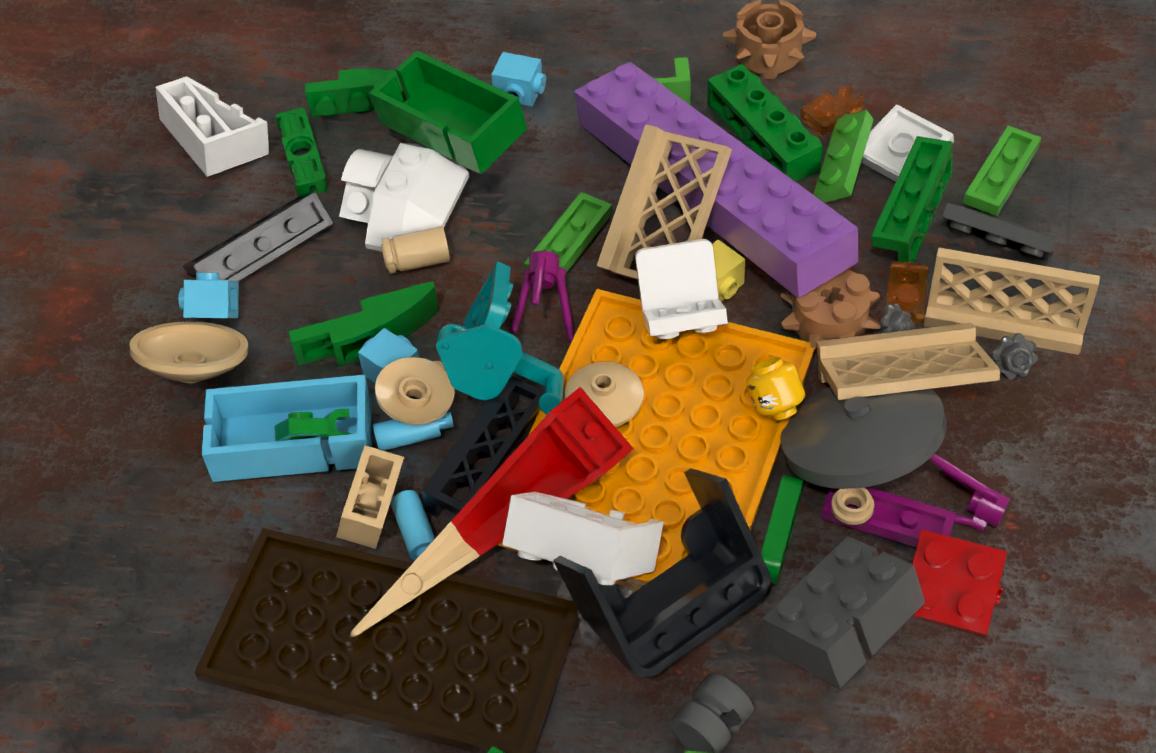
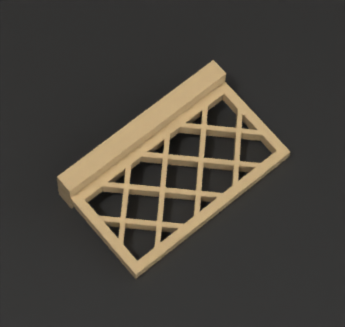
M645 124L597 266L614 275L638 280L637 271L631 270L630 266L634 255L639 249L651 247L652 243L665 235L669 244L677 243L672 231L687 222L691 228L687 241L702 239L732 149L728 146L665 132L658 127ZM673 143L682 145L686 157L671 166L668 156ZM709 152L718 154L713 168L702 174L696 160ZM691 164L696 178L680 188L675 174ZM669 178L674 192L658 201L656 196L658 185ZM700 186L704 194L701 204L690 210L684 196ZM678 200L684 214L668 223L662 209ZM656 214L662 228L646 236L644 232L646 220Z
M938 247L924 326L939 327L972 323L976 328V336L1001 340L1003 336L1012 338L1016 333H1021L1026 340L1033 341L1036 347L1079 355L1083 335L1098 290L1100 276ZM943 264L959 265L964 271L953 275ZM989 271L999 272L1004 277L992 281L985 273ZM974 278L981 287L970 291L963 282ZM1033 278L1042 280L1045 284L1032 289L1025 280ZM1014 285L1021 294L1009 298L1002 289ZM1078 286L1088 289L1072 296L1065 288ZM951 287V288H953L956 292L946 291L945 289H948V288ZM1054 292L1061 301L1049 305L1042 297ZM991 294L995 299L984 297ZM1027 302H1031L1034 306L1023 305V304H1025V303H1027ZM1071 309L1075 314L1063 311Z
M972 323L817 341L818 378L821 383H829L838 400L1000 380V368L977 343L976 328Z

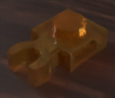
M850 85L844 86L839 90L838 96L834 98L829 93H825L801 107L800 118L820 135L825 136L834 130L838 118L846 114L857 113L863 108L864 96L860 95L855 99H850L852 87Z

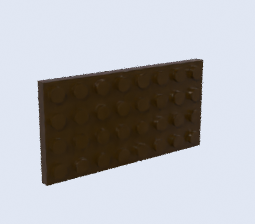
M262 528L194 673L198 681L475 753H488L492 746L504 753H534L580 613L574 601L453 573L356 637H350L351 631L413 563Z

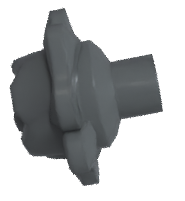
M895 303L885 306V312L881 317V321H877L881 324V328L872 330L874 334L914 330L915 324L911 320V315L907 311H902L899 304Z
M1016 333L1012 338L1003 336L999 346L991 352V357L996 360L994 363L1008 380L1014 379L1016 375L1026 377L1030 367L1038 361V356L1033 353L1037 348L1036 344L1033 341L1026 340L1021 333Z

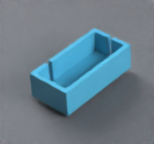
M365 375L206 389L204 413L206 425L203 428L202 457L212 482L329 471V464H335L336 470L357 469L364 445L372 447V401ZM337 409H349L350 417L344 420H336L335 427L339 432H350L351 434L329 436V440H321V437L275 441L274 426L286 420L290 413L312 412L313 418H324Z

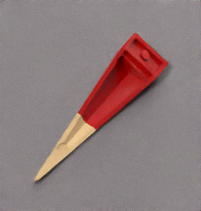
M579 387L546 415L351 631L350 637H356L503 542L511 495L538 492L569 499L601 478L634 448L586 392Z

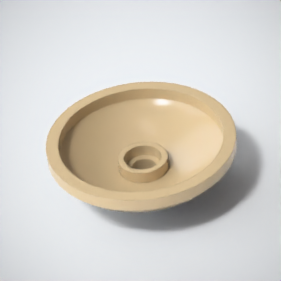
M173 322L156 325L137 333L130 341V355L137 364L149 372L166 379L191 384L217 377L238 366L248 355V341L240 332L223 325L207 322Z

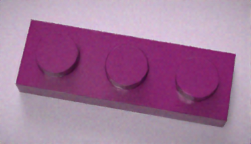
M870 487L865 488L874 500V511L871 518L862 524H845L834 516L831 503L833 495L839 490L838 488H830L822 509L821 519L916 548L921 529L950 536L956 517L955 512ZM853 504L847 505L848 508H858L856 505Z

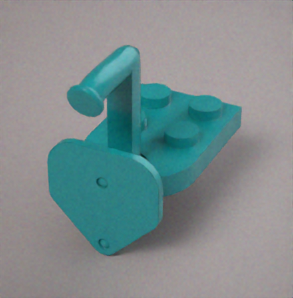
M497 261L465 316L463 326L458 324L443 326L438 333L436 348L450 383L456 390L480 400L493 399L502 392L512 373L515 372L545 386V394L539 399V407L545 414H548L562 402L564 376L556 367L522 352L520 341L514 335L500 329L511 308V303L507 300L512 292L513 284L509 282L511 267Z

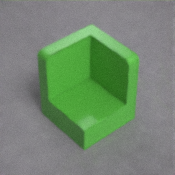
M688 57L674 58V77L654 79L691 105V79Z

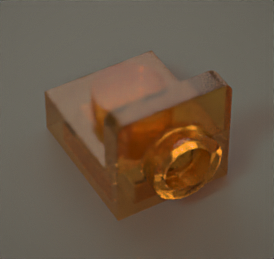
M896 261L890 263L886 305L898 303L902 311H907L911 315V320L914 323H924L929 265Z

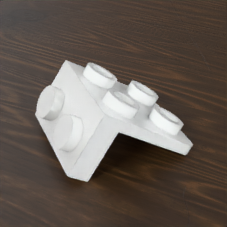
M698 239L639 249L636 252L635 260L643 322L650 336L656 335L659 339H669L678 336L679 331L694 329L695 332L705 333L716 330L717 325L728 324L726 308L718 297L713 246L709 240Z

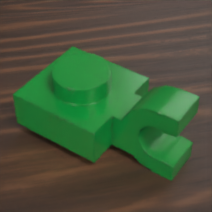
M337 409L324 418H313L312 412L290 413L286 420L274 426L275 441L321 437V440H329V436L351 434L350 432H339L335 427L336 420H344L350 417L349 409Z

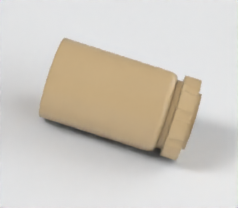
M443 226L396 235L392 239H389V237L382 238L383 244H381L385 266L389 274L396 273V270L403 272L450 262Z

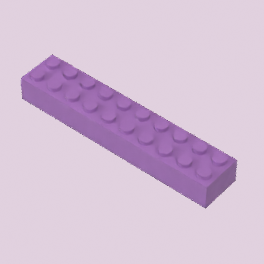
M632 62L620 65L615 70L590 81L574 91L579 124L630 165L633 162L645 124L658 127L665 132L731 148L732 152L706 225L797 298L802 297L859 262L857 226ZM673 143L668 156L671 166L686 157L682 145ZM709 152L696 160L702 174L713 168L718 154ZM691 164L675 174L680 188L696 178ZM669 178L658 185L668 195L674 192ZM700 186L684 196L690 210L701 204L704 194Z

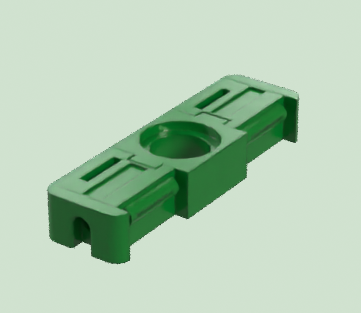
M297 108L276 114L275 118L278 129H281L283 136L281 139L290 171L294 174L296 181L294 184L297 195L310 193L315 190L318 194L326 192L328 190L327 180L306 110L304 108ZM302 148L310 150L307 154L300 156L293 154L296 150Z

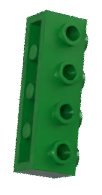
M740 64L708 79L707 105L748 148L795 182L820 171L823 153L820 140L815 135H811L801 124L799 118L791 114L781 104L780 99L761 83L756 74H752L743 64Z

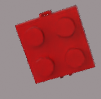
M921 529L913 563L911 564L915 567L925 603L912 618L986 638L994 605H999L1003 587H999L1007 551Z

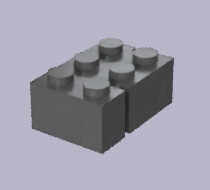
M847 536L762 618V621L777 656L841 689L866 663L852 624L855 622L865 653L873 656L925 603V599L913 564L885 552L879 555L876 548Z

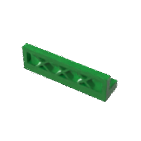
M916 137L872 233V247L898 251L899 272L910 274L952 177V141Z

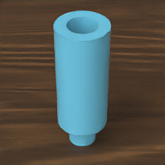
M447 412L443 417L434 422L423 425L405 424L395 419L372 424L378 449L382 451L441 437L440 430L454 427L451 412Z
M406 490L396 494L391 499L390 504L409 556L412 560H416L432 543L435 536L419 494L413 490Z

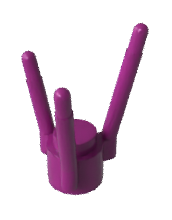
M536 251L530 254L529 268H526L524 271V282L510 327L512 333H516L531 285L533 286L531 303L536 306L539 304L541 289H550L554 286L555 282L557 283L567 339L569 342H572L575 335L565 285L566 270L559 268V256L550 251Z
M934 454L929 460L942 468L944 475L974 493L967 508L968 511L974 513V516L956 514L954 523L971 526L982 532L986 524L997 528L1011 498L985 486L942 457Z

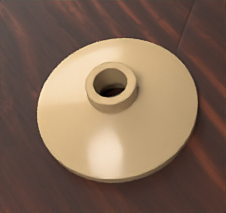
M406 357L389 363L381 370L375 383V397L380 408L391 418L405 424L423 425L434 422L449 411L454 400L455 389L451 385L445 369L437 363L424 358ZM410 396H415V397H417V398H419V399H412V398H409V397H410Z
M597 362L582 367L571 376L565 388L566 399L576 389L581 387L615 427L623 425L635 417L641 409L644 399V389L639 377L626 366L613 362Z

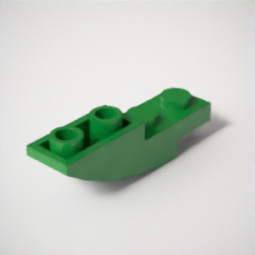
M339 70V80L305 83V94L311 118L375 110L369 92L389 74L396 76L404 101H406L396 70Z
M434 282L413 285L408 288L360 300L362 312L344 315L336 319L288 331L298 366L333 356L336 357L338 367L360 361L358 351L361 350L367 340L374 338L383 328L396 336L402 335L405 338L413 334L439 311Z

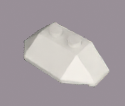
M400 143L373 193L365 239L366 249L382 252V238L389 237V239H392L396 235L440 226L444 228L469 178L467 169L457 163L456 157L451 160L424 145Z

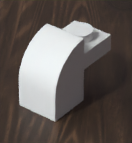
M357 149L352 153L341 178L342 181H346L339 217L365 223L369 222L373 193L393 157L392 155Z

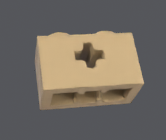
M364 445L341 516L336 538L376 549L404 457Z

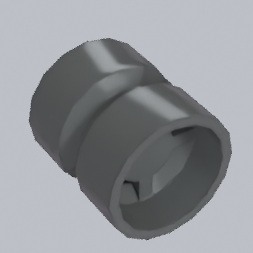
M710 673L692 693L693 702L687 701L669 721V727L678 741L689 751L722 753L731 742L730 732L736 733L742 728L753 714L754 706L745 692L735 683L724 676Z

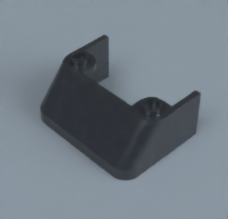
M692 468L684 472L701 508L686 519L681 529V541L688 555L624 600L613 585L599 584L591 569L562 556L553 560L581 617L625 668L640 677L649 678L660 673L763 599L769 590L771 581L769 570L726 478Z

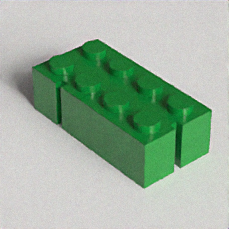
M417 50L395 69L406 101H404L396 76L393 74H389L369 92L381 124L451 160L456 157L457 163L479 174H482L528 130L519 98Z

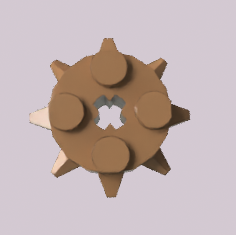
M755 0L746 4L739 13L736 12L735 16L738 19L736 27L723 32V39L735 44V58L747 69L759 73V76L763 79H774L779 73L793 68L801 59H804L802 46L804 43L816 39V32L804 28L803 14L794 4L784 0H778V4H761L762 0Z
M847 269L800 298H797L792 293L782 292L780 297L792 304V313L781 322V326L783 329L795 330L800 336V340L810 342L811 348L815 347V352H817V341L865 336L867 328L880 329L881 324L869 316L870 307L880 299V295L878 292L870 291V282L865 275L857 274Z

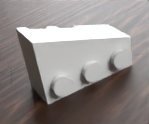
M187 76L156 86L159 119L207 177L269 154L268 128L265 120L259 117L256 120L243 114L242 107L235 103L231 106L219 100V94Z
M530 492L511 495L502 545L518 550L519 557L536 561L545 559L553 562V568L555 569L557 567L553 560L559 556L565 557L591 569L598 583L602 585H614L616 580L655 570L663 521L650 519L646 523L634 524L624 521L625 513L611 510L608 516L586 509L585 503L543 493Z

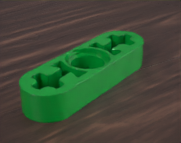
M783 475L761 552L770 573V584L778 585L804 486L803 479Z

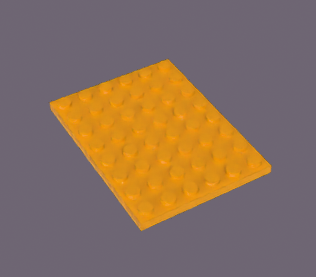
M596 289L559 368L564 376L562 401L565 399L566 384L571 376L582 367L597 362L618 363L631 369L642 382L644 399L641 409L635 417L616 427L634 449L601 478L568 500L585 503L586 509L608 516L611 510L624 512L623 520L634 524L646 523L650 519L664 522L655 570L616 581L641 588L688 555L681 541V529L686 519L701 509L684 474L690 468L727 479L750 531H752L782 448L781 432L788 424L790 417L775 420L773 415L759 414L749 394L746 380L752 374L751 368L757 363L769 358L781 357L782 361L791 362L796 366L804 386L816 351L815 347L811 348L810 342L731 322L717 325V329L711 332L699 333L691 329L679 331V335L674 338L659 339L656 335L650 336L644 325L640 299ZM541 409L529 434L547 415ZM503 542L497 545L514 551H518L516 549L502 545Z

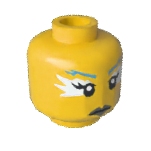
M781 357L769 358L754 365L751 368L752 374L746 380V385L756 411L761 415H773L775 420L785 419L794 415L797 412L796 406L805 398V390L796 366L791 362L782 361Z

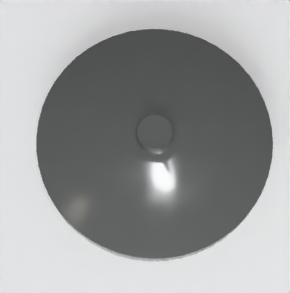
M827 387L810 396L796 407L797 412L790 417L788 424L781 432L780 438L786 463L798 477L822 487L838 489L863 488L892 481L924 464L941 446L947 431V421L943 403L932 389L838 400L831 387Z

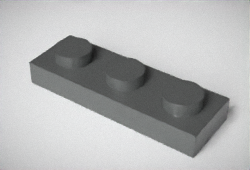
M947 203L942 217L951 220L950 227L971 233L974 227L986 231V239L1004 245L1007 244L1008 239L1022 243L1021 251L1039 257L1043 256L1044 251L1054 252L1059 240L1058 237L955 203Z

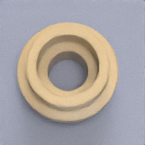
M865 487L839 489L833 495L831 509L839 521L849 525H859L871 518L874 511V500ZM853 504L856 505L858 508H848L847 505Z

